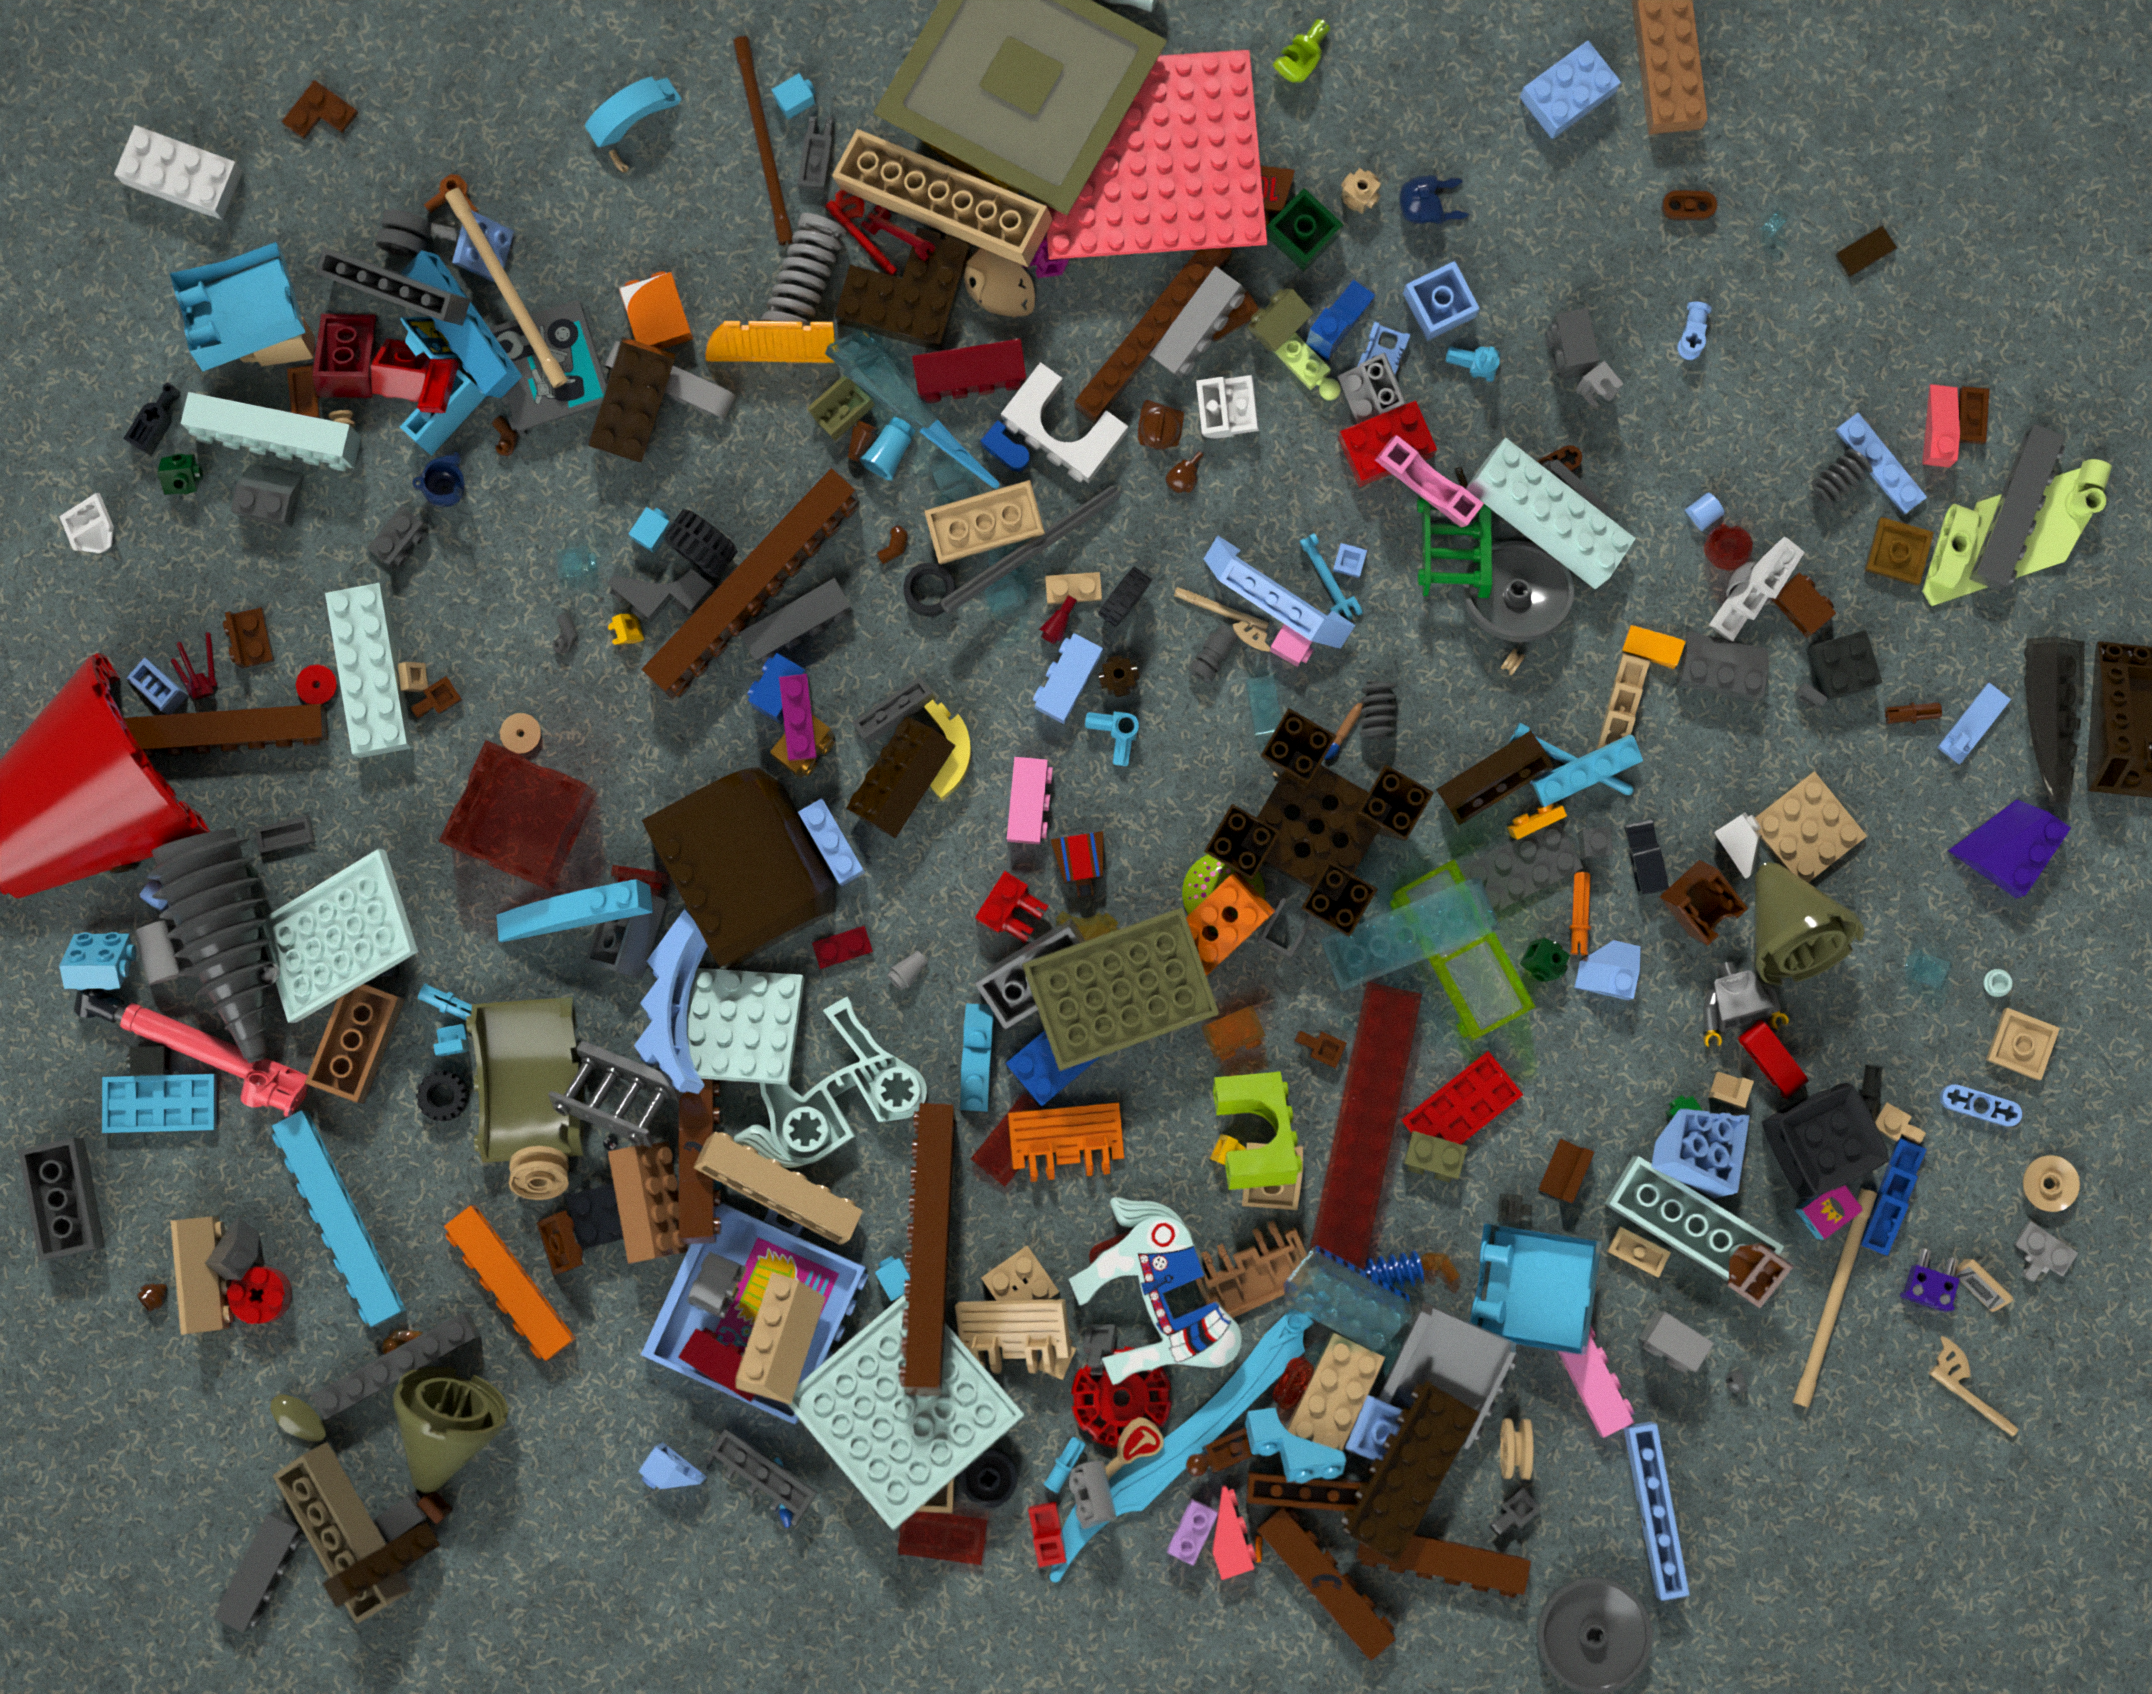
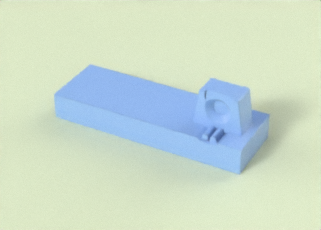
M1987 683L1937 748L1956 763L1961 764L2011 699L1991 683Z

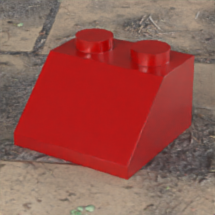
M386 338L371 364L372 394L419 402L430 363L429 357L425 352L416 356L405 341Z

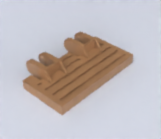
M1274 1220L1269 1222V1231L1277 1243L1276 1246L1267 1249L1261 1231L1258 1228L1253 1229L1252 1232L1262 1255L1259 1256L1255 1246L1233 1255L1237 1264L1235 1268H1233L1223 1244L1218 1245L1217 1251L1226 1269L1217 1273L1212 1264L1213 1261L1207 1251L1201 1253L1211 1278L1208 1279L1205 1274V1276L1195 1279L1206 1306L1217 1301L1234 1318L1287 1294L1288 1292L1284 1291V1284L1296 1290L1318 1280L1295 1227L1284 1231L1288 1241L1287 1244H1284Z

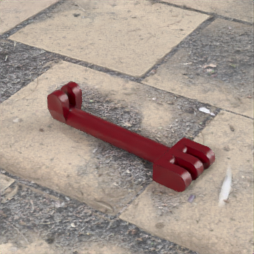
M879 205L873 208L878 215L871 212L867 215V218L872 222L869 224L863 220L860 224L863 229L874 236L882 229L914 247L916 254L924 261L929 257L926 250L933 253L936 249L931 242L888 221L892 215L886 208Z

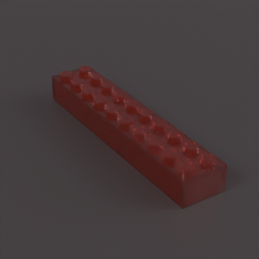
M1366 982L1364 985L1307 1256L1310 1258L1337 1263L1317 1252V1245L1360 1269L1365 1267L1422 998L1421 993Z

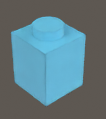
M800 73L772 89L775 101L788 120L815 104L813 95L816 94V91L810 80L804 81Z
M646 507L629 532V536L632 540L655 554L664 540L663 534L671 525L670 521H668L669 516L658 508L652 511Z
M890 1256L878 1263L880 1269L875 1271V1274L888 1297L893 1301L904 1295L905 1279L910 1280V1273H907V1268L901 1257L895 1260L893 1256Z

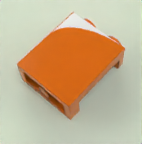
M657 272L651 275L650 279L641 282L640 280H632L627 282L625 287L619 288L635 340L659 349L693 339L671 272Z

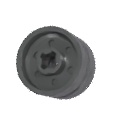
M386 209L381 221V226L384 229L378 231L375 245L390 254L414 259L421 250L426 251L428 245L425 241L429 240L433 225L428 220L415 214L401 210Z

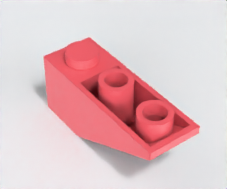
M1226 1484L1221 1486L1212 1552L1222 1580L1253 1570L1252 1562L1257 1560L1252 1544L1246 1545L1243 1534L1248 1533L1243 1516L1237 1518L1234 1507L1239 1505L1233 1489L1228 1491Z

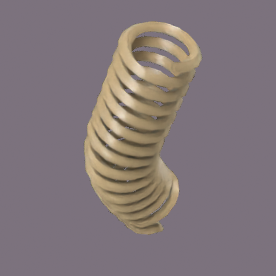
M616 150L610 151L609 154L616 167L626 173L628 166L622 162Z

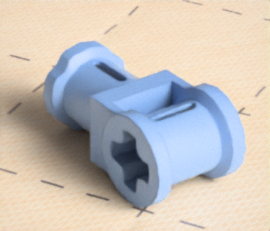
M1697 301L1687 304V310H1689L1687 323L1684 327L1683 336L1678 343L1679 354L1687 360L1697 358L1706 344L1707 315L1712 310V307L1708 304ZM1689 340L1694 341L1695 348L1690 347Z

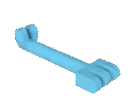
M1315 533L1309 535L1306 539L1300 540L1301 547L1309 555L1336 606L1330 608V612L1333 610L1339 615L1343 612L1348 621L1353 619L1349 610L1351 607H1353L1357 616L1363 614L1354 596L1346 600L1316 547L1319 544V540Z

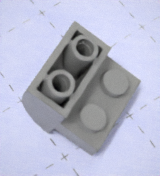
M1386 353L1359 364L1360 366L1337 376L1357 424L1407 404Z
M174 920L158 921L141 927L134 932L149 986L184 976L193 967L190 959L175 957V954L184 947L182 940L166 937L168 933L177 927Z
M1104 1461L1083 1463L1071 1469L1069 1486L1075 1497L1077 1505L1076 1516L1081 1522L1082 1529L1092 1528L1103 1522L1117 1519Z

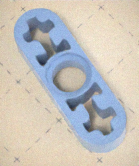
M1948 1085L1940 1093V1101L1945 1108L2002 1126H2014L2022 1118V1110L2017 1103L1961 1085ZM1957 1090V1096L1962 1098H1968V1093H1970L1971 1096L1967 1101V1110L1964 1109L1966 1105L1964 1102L1957 1101L1952 1105L1951 1099L1947 1097L1948 1093H1953ZM1979 1097L1984 1098L1988 1104V1108L1983 1114L1976 1112L1973 1106L1974 1101ZM1995 1101L1998 1102L1996 1106L1998 1109L2004 1110L2010 1106L2011 1112L2014 1113V1118H2009L2005 1121V1115L2000 1113H1994V1118H1992L1991 1115L1995 1110Z

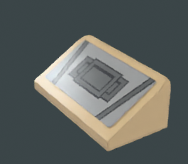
M1964 1259L1956 1268L1954 1276L1959 1278L1992 1312L2013 1301V1297L1974 1259Z

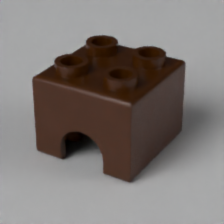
M1698 860L1659 896L1687 934L1707 946L1719 936L1718 933L1714 932L1719 922L1728 917L1738 919L1748 910V907L1719 869L1701 860Z

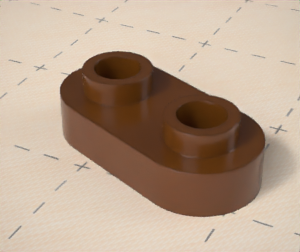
M1674 190L1665 196L1661 209L1663 214L1671 220L1703 221L1711 218L1715 213L1717 199L1708 191ZM1677 203L1680 209L1673 210L1670 204ZM1703 203L1706 205L1707 210L1701 211L1697 205Z

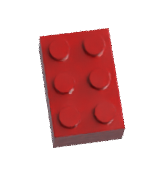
M1416 400L1340 431L1338 436L1339 443L1359 487L1392 474L1376 462L1375 459L1390 439L1396 435L1418 451L1424 461L1435 456L1437 452L1436 445Z

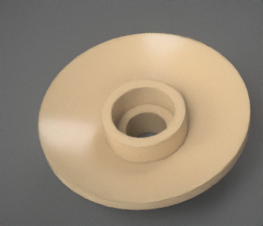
M2053 1155L2042 1156L2031 1162L2025 1170L2023 1176L2024 1193L2027 1199L2038 1209L2048 1212L2061 1211L2069 1207L2078 1196L2080 1188L2078 1173L2073 1165L2064 1158ZM2047 1178L2053 1181V1186L2050 1189L2044 1186V1181Z

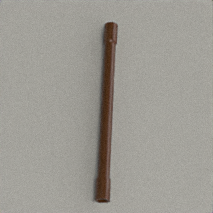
M739 36L733 39L737 62L741 69L774 215V226L779 246L786 245V241H788V244H792L793 232L786 212L753 66V55L749 37Z

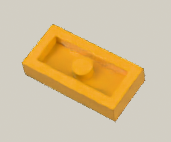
M1552 803L1546 807L1541 805L1537 808L1538 812L1530 816L1522 814L1512 820L1513 824L1506 827L1511 837L1518 840L1566 817L1567 814L1563 806L1557 803Z

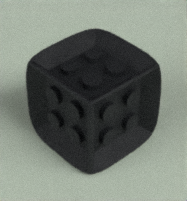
M1851 1083L1837 1084L1831 1089L1813 1094L1762 1121L1765 1135L1791 1187L1803 1199H1811L1817 1195L1840 1188L1875 1171L1890 1160L1885 1142L1869 1109Z

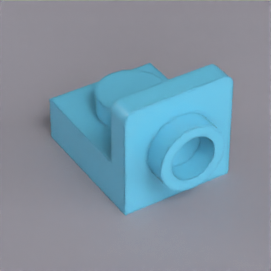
M459 1024L437 1029L439 1043L433 1044L435 1055L443 1057L469 1051L465 1025Z

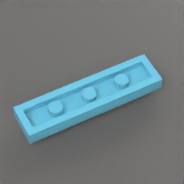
M1630 734L1532 780L1540 804L1546 807L1642 762L1643 759L1634 736Z

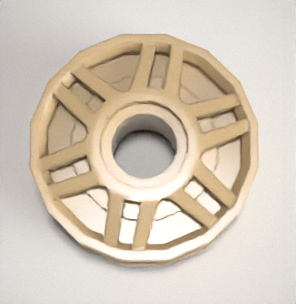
M532 1146L518 1150L510 1159L509 1169L511 1173L509 1176V1186L518 1196L526 1199L544 1200L559 1196L567 1190L569 1184V1161L562 1151L547 1146Z
M1503 1418L1500 1430V1467L1502 1478L1511 1479L1514 1467L1518 1466L1521 1479H1530L1533 1467V1432L1531 1421L1529 1419H1521L1518 1432H1515L1512 1419Z

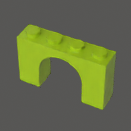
M1281 1071L1215 1077L1212 1092L1216 1116L1240 1113L1257 1114L1265 1118L1273 1126L1276 1137L1264 1147L1226 1152L1225 1170L1229 1190L1296 1184L1297 1175L1302 1172V1161L1300 1155L1296 1156L1295 1148L1298 1145L1296 1131H1291L1290 1123H1293L1292 1107L1286 1104V1098L1289 1097L1287 1082H1282Z

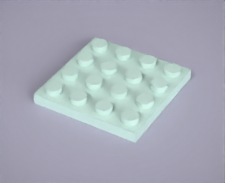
M697 968L688 1003L687 1038L690 1055L701 1079L789 1085L805 979L803 975Z

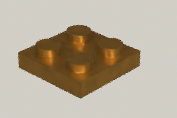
M1880 517L1864 571L1918 586L1922 579L1934 532Z

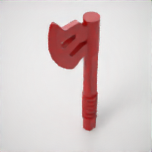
M838 191L835 194L836 200L829 201L825 205V209L855 238L888 275L893 276L898 270L851 221L852 218L863 217L865 206L863 198L854 195L843 199L848 192ZM856 204L855 208L842 211L846 206Z

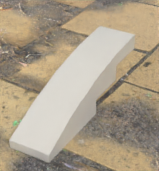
M1783 537L1751 569L1749 578L1738 584L1709 626L1725 639L1733 641L1747 618L1754 620L1768 597L1774 599L1777 597L1805 552L1788 538Z

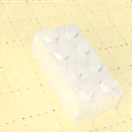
M135 125L114 175L127 186L223 220L243 171L235 161Z

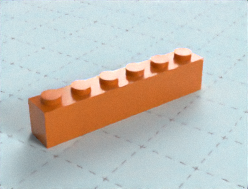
M470 1205L444 1226L448 1231L445 1234L446 1238L454 1247H460L464 1253L462 1258L470 1269L476 1268L482 1276L479 1278L482 1286L488 1292L491 1290L498 1298L496 1304L504 1314L509 1312L515 1320L512 1323L515 1330L522 1337L524 1335L527 1336L532 1343L529 1347L538 1359L543 1357L545 1361L550 1360L576 1339L476 1205Z

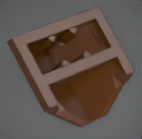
M1762 1243L1739 1246L1729 1260L1728 1286L1761 1308L1794 1265Z

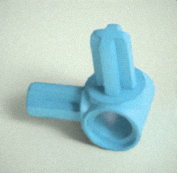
M1493 346L1489 348L1478 347L1475 349V352L1449 347L1446 354V362L1470 368L1469 373L1474 378L1480 376L1486 378V381H1494L1501 353L1495 350Z
M1116 711L1113 712V715L1088 712L1085 718V727L1088 729L1110 731V736L1116 738L1113 764L1128 766L1132 740L1136 741L1139 728L1137 718L1132 714ZM1124 717L1130 718L1133 722V729L1129 733H1122L1118 728L1119 721Z

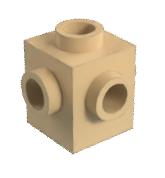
M1361 168L1354 175L1349 173L1341 184L1343 187L1341 199H1343L1344 204L1351 210H1357L1361 214H1363L1367 207L1372 209L1381 197L1379 194L1381 184L1377 176L1370 171L1365 172Z

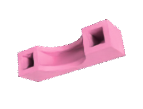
M1397 435L1390 439L1375 459L1376 462L1461 528L1470 523L1484 504L1464 487L1453 483L1434 470L1423 460L1418 451Z

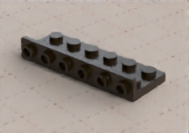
M1425 1380L1423 1384L1417 1383L1410 1395V1398L1413 1399L1409 1409L1404 1407L1396 1420V1423L1400 1424L1396 1433L1390 1432L1382 1445V1448L1386 1449L1381 1460L1376 1457L1368 1471V1473L1372 1474L1367 1485L1363 1482L1361 1483L1354 1496L1358 1500L1353 1510L1348 1508L1340 1521L1344 1525L1341 1530L1343 1533L1395 1564L1401 1558L1480 1414L1477 1410L1432 1385V1382L1429 1380Z

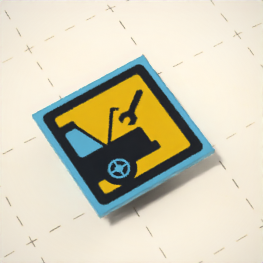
M432 317L400 318L402 324L408 330L405 343L416 356L425 352L429 359L459 358L448 347L449 342L446 337L435 328Z

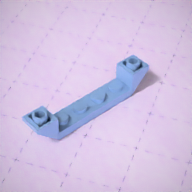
M1220 536L1216 537L1205 555L1204 561L1220 582L1308 640L1339 649L1342 648L1356 625L1333 610L1326 616L1239 559L1237 556L1241 551Z

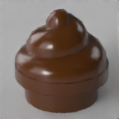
M153 1283L143 1285L140 1288L141 1291L136 1296L149 1312L155 1308L158 1310L164 1305L163 1299L166 1297L167 1285L161 1283L157 1285Z

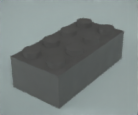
M1072 918L977 975L975 985L1004 1029L1009 1028L1038 1010L1022 963L1086 941Z
M69 1138L18 1150L39 1261L53 1260L105 1248L84 1138Z

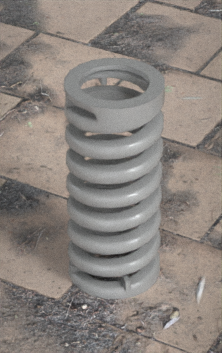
M802 213L797 223L800 231H796L792 236L794 244L788 247L787 254L789 257L782 262L784 271L777 275L779 284L772 288V295L774 297L767 301L769 311L762 315L760 321L802 322L803 326H810L809 321L785 313L778 306L787 307L807 317H814L816 315V310L803 302L789 299L783 293H790L813 304L821 302L820 295L809 289L793 285L788 280H796L812 289L824 290L826 283L823 280L810 274L799 272L793 266L801 267L821 277H829L831 270L827 266L803 258L798 253H805L821 262L834 264L837 260L834 254L822 248L808 245L803 240H811L824 248L838 251L841 249V243L838 241V238H843L847 233L842 226L816 214Z

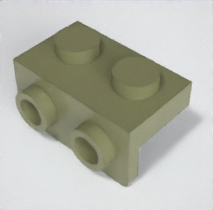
M845 374L817 398L807 410L815 422L835 441L871 410L875 403L856 385L849 374Z
M1412 1131L1406 1156L1403 1158L1402 1164L1408 1165L1407 1171L1423 1175L1424 1170L1435 1173L1434 1179L1450 1183L1451 1178L1459 1179L1467 1146Z

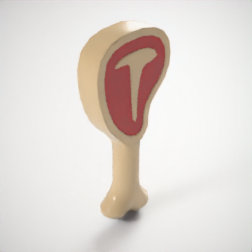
M1136 1418L1124 1429L1118 1441L1117 1456L1105 1467L1108 1481L1123 1465L1132 1463L1138 1457L1155 1455L1162 1449L1164 1444L1162 1433L1151 1421L1145 1418Z

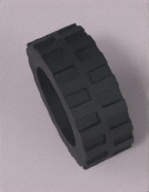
M1134 566L1108 597L1098 615L1116 628L1141 598L1152 579Z

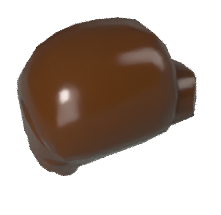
M1198 451L1190 461L1183 459L1167 473L1165 481L1173 491L1177 493H1190L1193 491L1197 484L1196 473L1198 472L1195 465L1204 456L1203 453Z

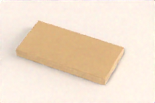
M1030 480L924 511L940 565L1045 534Z

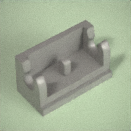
M1603 361L1582 378L1575 391L1578 395L1581 393L1591 406L1598 407L1597 401L1593 399L1594 392L1611 401L1617 395L1623 383L1608 364Z

